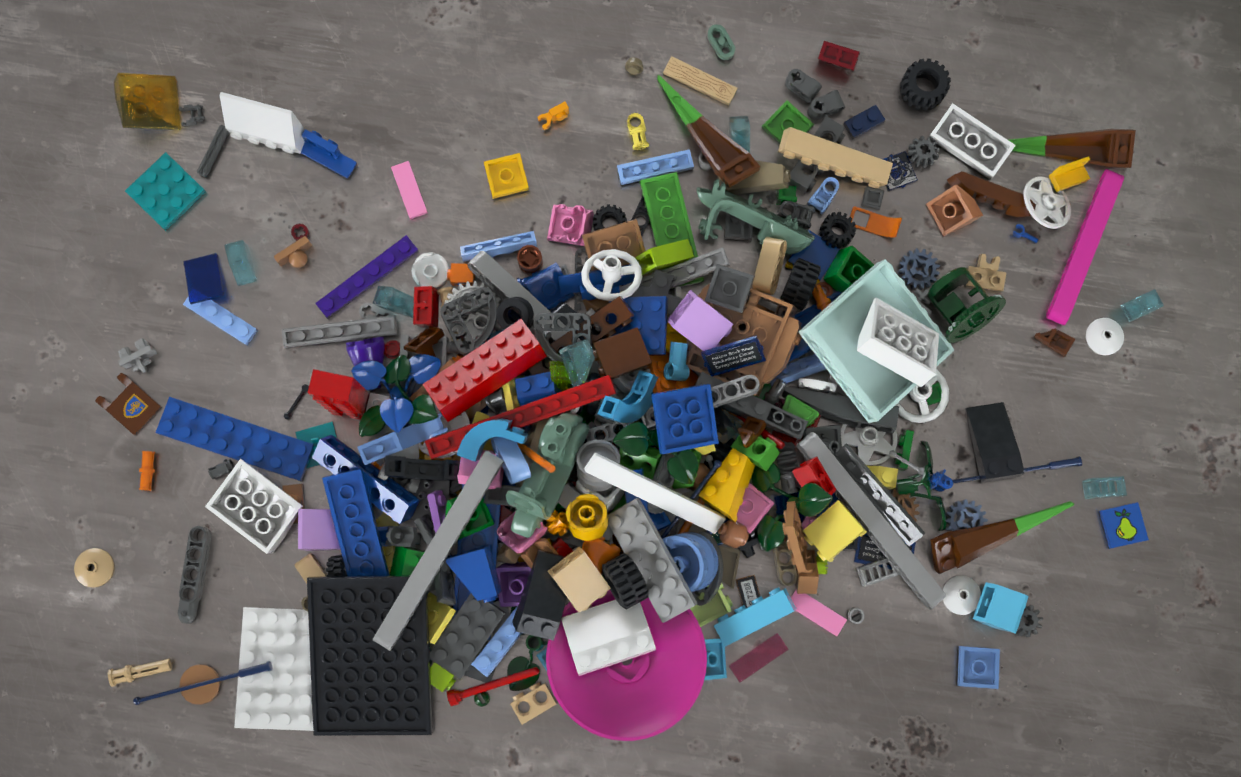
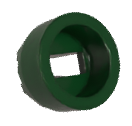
M488 692L476 694L474 696L476 705L483 707L490 702ZM479 694H481L482 698L485 700V703L482 704L481 700L478 697Z

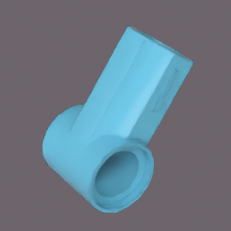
M671 342L669 363L664 367V377L667 380L686 381L690 372L688 365H686L687 343Z

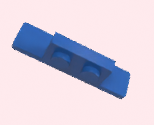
M305 129L302 134L305 143L301 154L343 177L349 178L357 165L356 161L341 154L338 144L330 139L327 141L316 131L310 132Z
M590 271L589 280L597 290L603 292L605 280L602 277V271ZM581 273L558 277L561 295L580 292L582 300L596 299L584 287ZM635 274L621 275L620 280L613 283L611 294L620 293L619 286L633 282Z

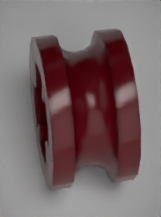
M299 223L292 227L291 235L298 241L304 236L308 238L309 230L304 224ZM304 229L303 232L305 234L297 237L296 230Z

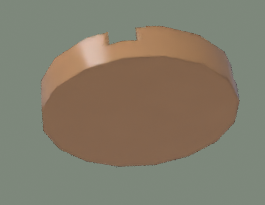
M198 664L188 668L183 673L179 687L219 677V674L210 666ZM221 681L181 691V694L186 701L192 704H205L217 696Z

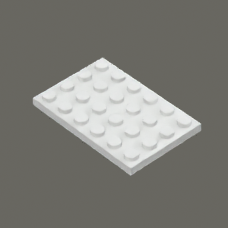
M243 607L239 670L264 664L267 661H271L273 670L242 678L238 676L234 728L314 731L308 611L304 609Z

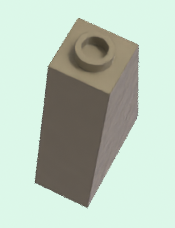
M756 160L760 165V170L730 188L725 186V191L736 195L788 188V182L791 181V174L782 164ZM717 176V179H719V186H721L723 181L719 176Z

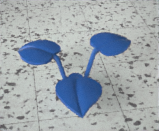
M418 354L409 359L411 372L403 388L405 393L408 392V387L413 377L416 383L423 384L436 376L441 366V360L426 354ZM364 361L352 368L351 372L353 377L367 391L376 389L380 382H382L388 393H390L391 399L384 400L380 406V415L388 427L399 433L413 415L412 404L404 398L397 386L390 388L383 379L387 373L384 365L377 361Z

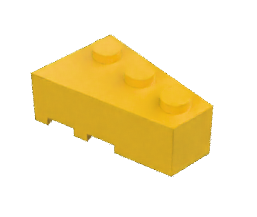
M732 448L722 462V465L700 492V498L707 505L736 523V515L739 506L743 503L742 498L745 489L748 488L755 465L746 455Z

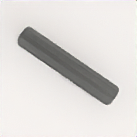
M224 125L219 126L197 170V173L203 177L208 176L229 134Z

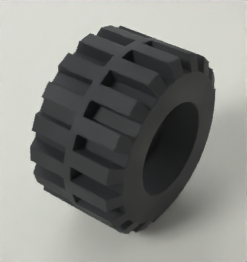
M923 58L918 62H913L906 70L900 83V88H902L900 93L905 95L903 100L905 102L909 101L908 105L910 107L914 105L917 110L921 107L923 111L928 108L933 109L942 102L948 93L951 77H948V70H944L945 66L943 64L940 66L937 60L931 62L932 59L927 58L924 61ZM926 78L930 80L934 85V90L924 91L920 89L916 79Z
M798 258L795 261L780 300L794 305L801 311L805 309L820 275L821 267Z
M623 553L602 565L605 581L610 586V591L616 601L624 609L627 610L648 598V588L637 565L627 554Z

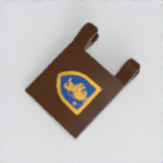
M120 373L117 379L126 386L125 390L112 403L102 396H98L95 401L135 436L161 409V406L126 374Z

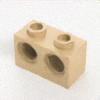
M538 682L529 687L531 691L525 695L521 692L512 697L514 701L510 705L522 725L557 704L546 682L542 685ZM544 691L547 694V700L545 702L537 701V692ZM520 702H528L530 706L528 712H521L519 710Z

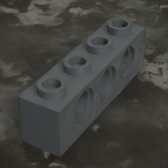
M826 116L814 135L820 138H828L830 141L840 144L845 137V134H843L845 127ZM798 160L790 173L791 181L788 184L796 186L797 190L805 194L808 189L812 190L817 182L814 178L817 174L821 175L823 170L818 169L817 165H806L801 163V160ZM809 168L812 174L804 173L803 169Z

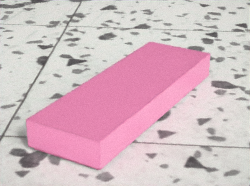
M409 161L392 166L391 169L410 220L428 214Z
M795 589L791 596L797 608L795 611L831 634L838 636L847 619L811 596L797 594V589Z

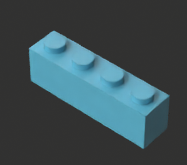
M778 587L769 592V597L763 599L760 596L751 601L753 605L747 608L743 605L735 609L734 615L729 617L728 614L719 617L717 619L718 623L714 627L723 645L727 646L794 612L797 608L787 589L780 590Z

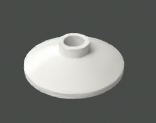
M1099 318L1088 326L1086 341L1094 352L1100 355H1111L1117 352L1123 345L1124 333L1116 321L1110 318ZM1105 332L1110 334V338L1105 337Z
M952 577L945 583L942 589L946 594L943 602L951 612L966 615L977 608L981 591L978 584L970 577ZM962 591L966 593V598L964 599L960 597Z

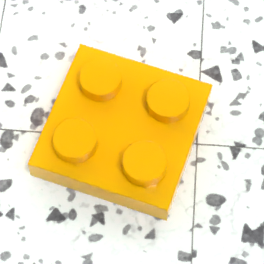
M520 153L484 161L493 199L529 190Z

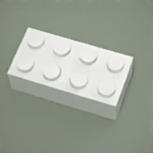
M953 103L930 135L933 142L937 141L939 146L990 180L1016 146Z

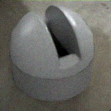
M853 607L848 611V619L852 623L859 624L864 620L865 615L860 608Z

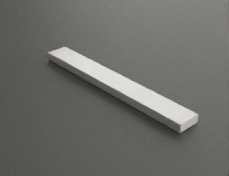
M594 453L584 468L585 472L716 534L726 520L723 514L597 453Z

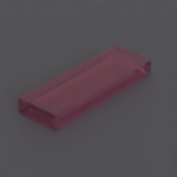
M776 633L730 664L729 668L740 683L789 649L779 634Z

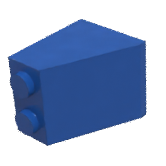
M490 545L456 554L445 559L447 565L477 601L483 600L486 603L496 600L495 598H498V594L502 592Z

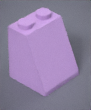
M692 290L687 293L667 319L668 323L675 330L708 355L718 349L720 346L719 342L723 337H727L730 334L733 325L732 322Z
M298 509V549L304 551L341 550L330 509Z

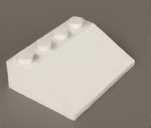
M220 93L225 128L229 131L231 137L238 140L242 138L248 139L253 144L263 143L271 149L281 148L290 154L294 152L301 153L305 143L302 137L305 129L292 111L231 94Z
M875 298L859 335L857 351L922 387L936 375L939 333L880 299Z
M240 459L205 507L266 554L274 553L286 537L298 516V509H302L303 505Z
M616 600L561 618L579 676L656 651L640 602L626 610Z

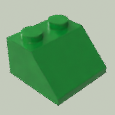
M852 245L837 252L823 280L836 291L843 293L873 267L874 264Z
M395 546L390 576L411 575L425 550Z

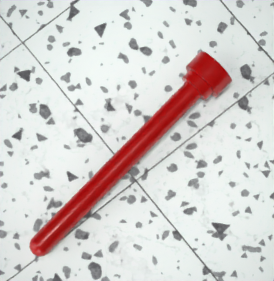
M533 667L462 691L456 689L447 691L448 702L450 706L458 705L463 701V698L539 674V669Z

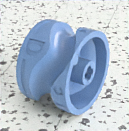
M685 532L662 539L691 592L701 590L713 581L718 571V555L713 544L706 537L694 532Z

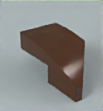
M1056 328L1048 332L1036 333L1034 337L1065 357L1075 342V338Z
M748 416L742 427L738 428L744 447L748 448L761 435L767 426L764 420Z

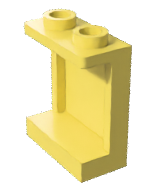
M839 500L803 530L806 534L805 540L811 546H816L818 549L816 553L823 561L827 560L829 562H832L833 558L857 537H862L867 533L859 521Z

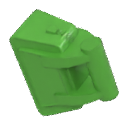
M787 395L783 410L808 421L806 426L808 428L819 417V412L792 395Z

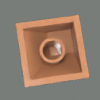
M954 185L926 203L943 236L955 232L983 216L975 199L958 185Z

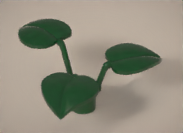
M401 355L392 360L386 367L387 373L384 376V380L388 384L395 383L404 398L412 404L413 415L408 422L410 424H421L438 418L434 401L429 395L418 396L412 402L400 385V381L406 380L411 372V364L408 357ZM379 405L369 408L361 417L359 423V435L361 437L375 435L385 427L386 423L380 415Z
M634 422L625 426L613 439L615 444L631 456L643 455L647 451L648 446L659 448L657 430H648L646 425L640 422ZM683 450L678 454L677 452H672L671 454L675 457L670 458L667 462L669 473L674 479L683 484H692L698 470L696 455L690 450Z
M920 441L924 445L928 457V463L924 466L925 470L920 482H917L915 478L921 476L917 473L913 476H908L907 479L897 480L899 495L910 494V497L916 496L935 500L942 514L941 526L938 531H943L946 528V514L942 498L931 496L932 487L929 480L930 474H933L931 448L927 441ZM919 485H924L928 495L915 493V491H918Z
M772 463L767 471L756 465L754 467L752 483L758 491L766 492L771 487L778 493L788 497V502L795 501L798 513L804 516L812 517L819 514L833 499V496L814 483L804 485L799 492V497H794L774 486L780 480V471L776 464ZM784 514L777 516L775 519L767 515L758 525V539L762 548L767 552L781 545L786 538L783 532V522L779 521L784 518Z
M512 606V607H511V612H510V614L514 611V609H515L517 606ZM529 635L526 639V646L530 649V659L519 656L512 659L509 663L507 676L533 667L539 669V674L510 683L509 689L511 691L525 690L538 681L540 667L532 663L533 652L542 650L544 645L548 644L543 638Z

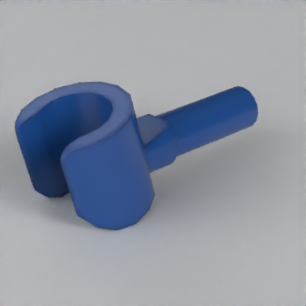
M1016 225V229L1021 230V233L1013 231L1015 238L1024 237L1035 243L1038 242L1037 238L1025 232L1023 225Z

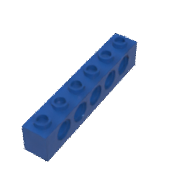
M329 435L319 440L312 456L319 465L328 469L333 475L362 468L371 503L399 524L412 518L420 501L418 498L390 477L385 481L378 478L379 469L371 463L364 465L361 456L335 436Z

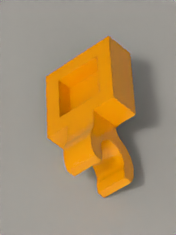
M563 102L549 109V112L539 115L537 117L539 122L541 120L547 121L546 124L542 125L543 130L548 129L552 121L564 120L569 114V107L566 102Z

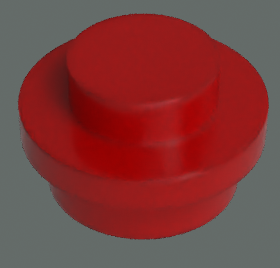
M396 340L388 341L385 344V356L389 359H395L400 356V343Z

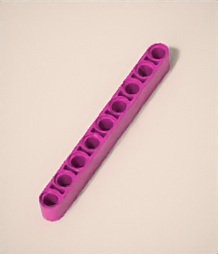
M1108 169L1103 172L1046 314L1047 319L1061 325H1065L1069 320L1124 181L1123 175Z

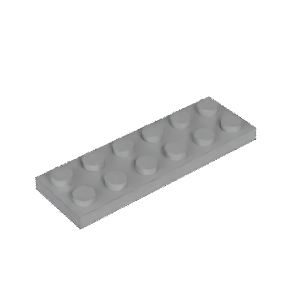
M640 498L632 500L609 514L608 524L623 552L634 561L640 570L648 588V597L662 623L697 605L698 603Z

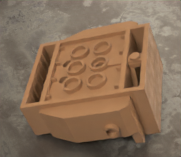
M710 284L706 285L698 295L704 301ZM751 288L749 293L751 295L746 302L743 313L708 303L733 323L730 334L727 337H723L719 342L720 346L709 355L720 352L722 347L728 350L756 342L762 359L712 373L706 359L708 354L687 339V351L690 353L687 357L686 365L694 371L704 372L725 383L746 375H754L758 378L760 384L759 391L754 396L759 397L764 384H769L786 368L795 345L798 346L800 344L802 336L798 331L802 329V323L794 319L798 310L794 305ZM760 298L776 304L775 312L759 305ZM741 324L746 325V329L744 331L740 330ZM749 380L746 382L745 387L752 390L756 387V382Z

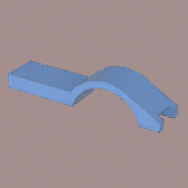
M439 413V417L434 420L410 425L403 428L399 433L392 432L358 446L357 448L364 465L447 432V427H443L440 419L442 414Z

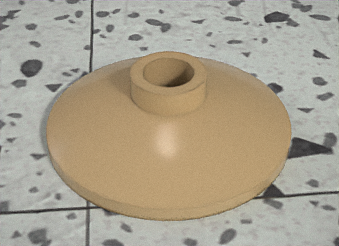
M98 548L88 549L82 552L75 562V576L84 586L100 587L106 584L113 575V559L105 550ZM91 564L95 567L93 571L89 570Z

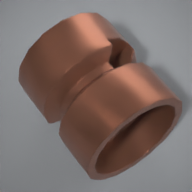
M527 245L519 250L517 260L519 268L524 274L532 275V273L542 269L543 259L537 247Z

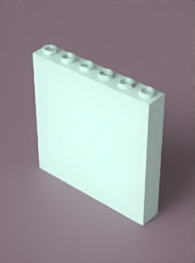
M886 259L871 267L798 331L868 423L879 421L917 385L857 351L859 335L875 298L880 299L939 333L937 366L954 351L951 343L941 333L938 325L931 320L928 312L921 307L916 296L908 290L903 279L896 274L893 266Z

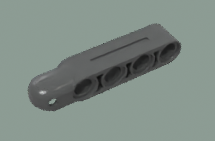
M202 526L193 527L188 536L179 589L180 601L178 607L179 619L185 624H191L195 620L198 603L203 592L212 533L208 528ZM202 530L204 537L198 540L197 533ZM196 550H200L201 556L195 560L193 554ZM193 569L197 570V577L195 579L190 577ZM189 589H193L194 596L192 599H189L187 597V592Z

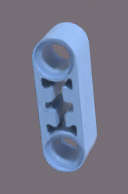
M492 437L491 444L497 457L504 460L502 468L509 482L514 484L531 478L529 466L517 442L503 437Z

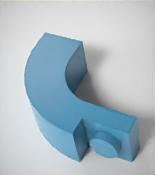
M639 370L629 394L622 400L605 395L598 414L604 418L626 424L640 419L653 403L651 393L658 377Z
M488 420L478 424L465 435L459 446L457 456L476 462L480 460L484 445L490 438L503 437L524 444L527 442L529 434L524 433L525 430L518 427L511 429L512 420Z

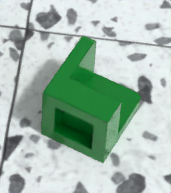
M796 186L778 189L776 205H781L784 201L796 203Z

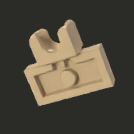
M980 254L977 267H967L968 271L982 288L1001 292L1004 290L1006 272L997 271L1000 263L999 256L992 258L991 264H988L986 262V254ZM971 281L966 284L967 286L975 287Z

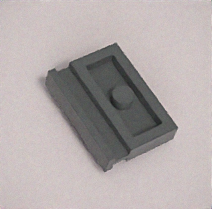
M726 213L725 239L752 240L753 225Z

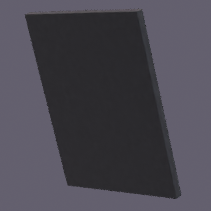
M411 575L307 578L313 736L432 735L427 592L391 651L373 641L375 634Z

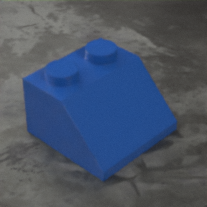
M553 371L515 379L517 399L520 406L561 392L560 377Z

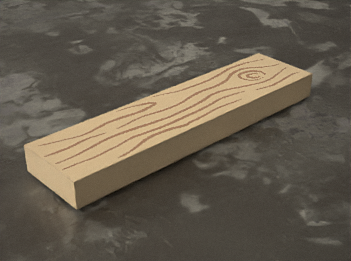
M672 56L663 71L664 75L728 106L738 89Z

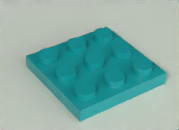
M166 152L125 190L165 231L206 193Z

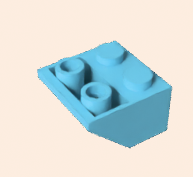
M986 582L973 619L989 627L1016 634L1029 596Z

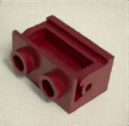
M824 41L818 60L854 71L860 52Z

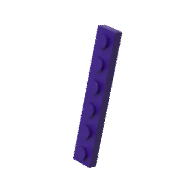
M407 235L315 304L325 317L329 319L416 254L418 249Z

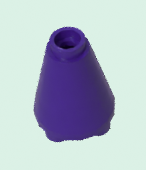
M383 336L346 343V350L354 366L364 361H377L384 365L385 341Z

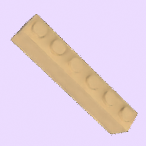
M792 127L783 131L778 150L786 158H797L803 164L817 165L820 170L834 171L837 176H848L855 182L869 183L868 186L872 188H880L887 185L893 164Z

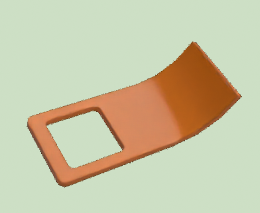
M856 206L852 208L850 214L852 221L856 210L870 215L867 226L855 225L854 227L882 237L895 238L897 236L902 218L886 217Z

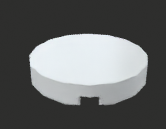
M433 252L424 253L415 260L411 270L412 277L420 287L433 286L439 289L447 282L449 265L445 258Z
M799 378L798 386L804 388L805 385V387L817 391H831L833 393L836 391V384L804 378Z

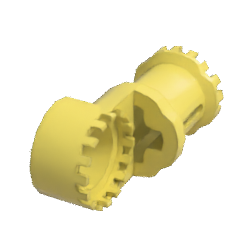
M639 113L629 115L627 127L633 138V150L648 148L649 143L645 137L646 128L643 116ZM638 118L641 124L634 127L630 124V120Z

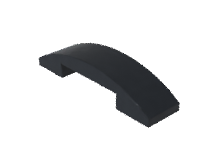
M386 455L384 476L427 481H458L457 474L460 461L411 459L402 456Z

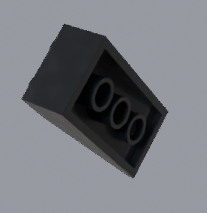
M1004 402L965 408L981 483L1016 478L1023 475L1025 472L1021 454Z
M538 549L512 621L516 632L554 641L567 597L548 573V570L564 559L565 556Z

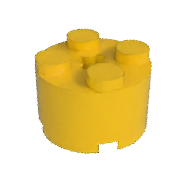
M592 494L579 495L568 505L566 517L569 529L575 538L591 541L603 537L608 527V515L605 504L597 496Z

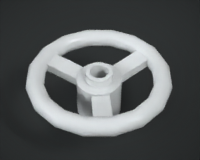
M616 249L602 250L593 254L585 262L581 272L582 283L588 293L597 299L613 301L619 296L625 299L631 296L640 286L642 280L641 266L636 258L627 252ZM618 258L624 259L631 266L621 267V262ZM592 266L602 271V277L605 280L603 292L593 287L589 280V272ZM635 274L634 281L628 289L620 293L611 294L613 283L618 282L621 275Z
M936 369V375L922 387L916 385L908 393L912 400L918 402L921 415H913L905 411L899 402L895 406H899V415L911 422L925 423L936 419L944 412L949 402V387L945 377ZM938 381L942 390L941 401L938 407L929 413L926 399L932 394L931 386Z

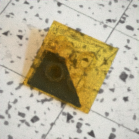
M117 74L114 80V91L123 128L181 129L175 76Z

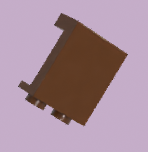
M638 327L593 343L591 354L593 360L599 363L600 368H598L600 377L610 374L611 379L639 369L644 371L651 368L652 361Z

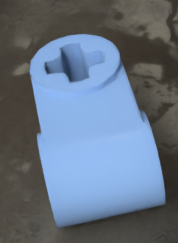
M833 177L826 178L818 190L814 192L807 205H812L823 215L839 189L838 180ZM831 184L834 187V191H828L825 185Z

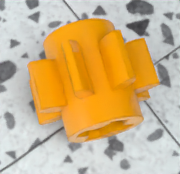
M555 510L551 517L546 520L547 530L553 535L558 533L562 536L569 529L566 513L564 512L558 514Z

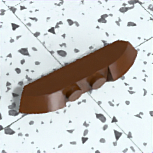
M963 171L947 179L951 187L958 185L972 198H975V201L991 204L993 208L998 210L1004 209L1006 215L1015 217L1031 216L1024 201V194ZM1030 199V202L1035 210L1036 204Z

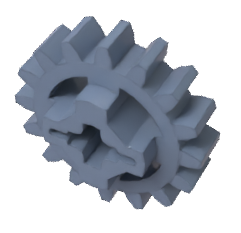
M916 248L914 254L912 251H908L907 256L904 255L901 258L903 262H900L898 266L902 269H899L898 274H903L901 279L907 281L905 286L912 284L913 290L917 286L922 290L924 285L929 288L931 283L936 282L937 279L935 277H938L940 274L936 270L940 268V265H935L938 259L931 258L932 252L927 255L926 249H923L920 253L918 248ZM908 262H910V263H909V265H910V270H909V271H907V264H908ZM928 268H931L930 276H928Z
M967 499L963 500L962 504L960 501L955 502L956 507L951 505L949 506L951 512H945L946 516L949 517L946 519V523H949V526L945 528L946 530L955 531L958 530L957 528L975 527L976 520H978L977 526H982L984 522L988 521V519L983 518L986 511H980L982 506L978 505L975 507V501H971L968 504ZM965 508L971 509L974 514L968 512ZM955 513H956V514H957V518H956V521L954 522V516H955ZM968 518L969 521L964 524L962 520Z

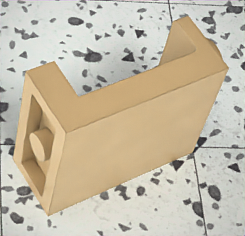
M580 547L548 570V573L579 613L587 610L591 603L598 598L604 597L607 591L611 589L590 558Z

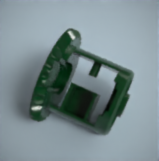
M965 267L956 268L942 276L932 285L927 295L928 299L950 326L945 334L949 343L964 340L982 329L999 314L1006 304L1005 298L1001 295L989 297ZM971 281L975 288L968 292L969 296L972 297L979 292L984 299L966 308L953 290L958 286H966Z

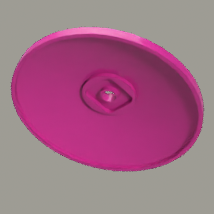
M609 589L604 597L595 600L589 608L616 599ZM649 597L641 601L640 603L656 651L633 658L630 665H623L620 662L581 676L578 675L561 620L554 641L548 640L546 668L553 694L565 713L587 731L603 738L618 741H636L650 738L668 730L688 713L700 694L707 667L705 639L701 627L690 609L662 623ZM571 602L564 607L562 617L578 612Z

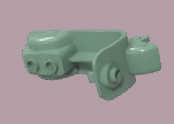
M719 179L714 181L712 190L697 187L699 199L705 206L710 208L706 220L702 218L698 229H700L699 234L704 236V240H708L709 235L713 239L718 238V235L714 234L713 230L715 228L722 230V226L716 224L720 211L729 213L759 228L760 231L757 239L761 245L766 237L786 240L787 249L785 255L795 254L804 250L815 239V236L808 230L798 226L797 217L792 221L791 214L783 218L761 207L762 198L757 203H753L751 201L754 196L752 193L749 195L748 200L725 191L726 185L724 182L719 186Z
M566 411L550 417L544 426L539 439L537 454L553 464L556 469L553 473H550L533 461L530 466L531 478L524 480L519 493L512 490L507 492V503L517 509L511 525L512 532L529 538L533 535L536 528L539 529L541 527L540 523L543 520H548L554 512L576 462L577 453L580 447L583 446L589 432V425L583 423V418L580 415Z

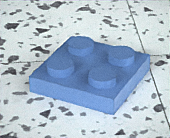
M959 646L957 686L999 689L1000 649Z

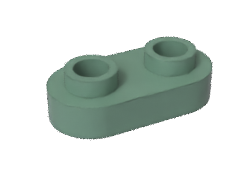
M718 24L712 25L707 34L710 44L720 59H731L735 53L734 43L723 26ZM718 34L720 37L715 38L713 35ZM726 49V50H728L729 52H728V53H723L722 50Z

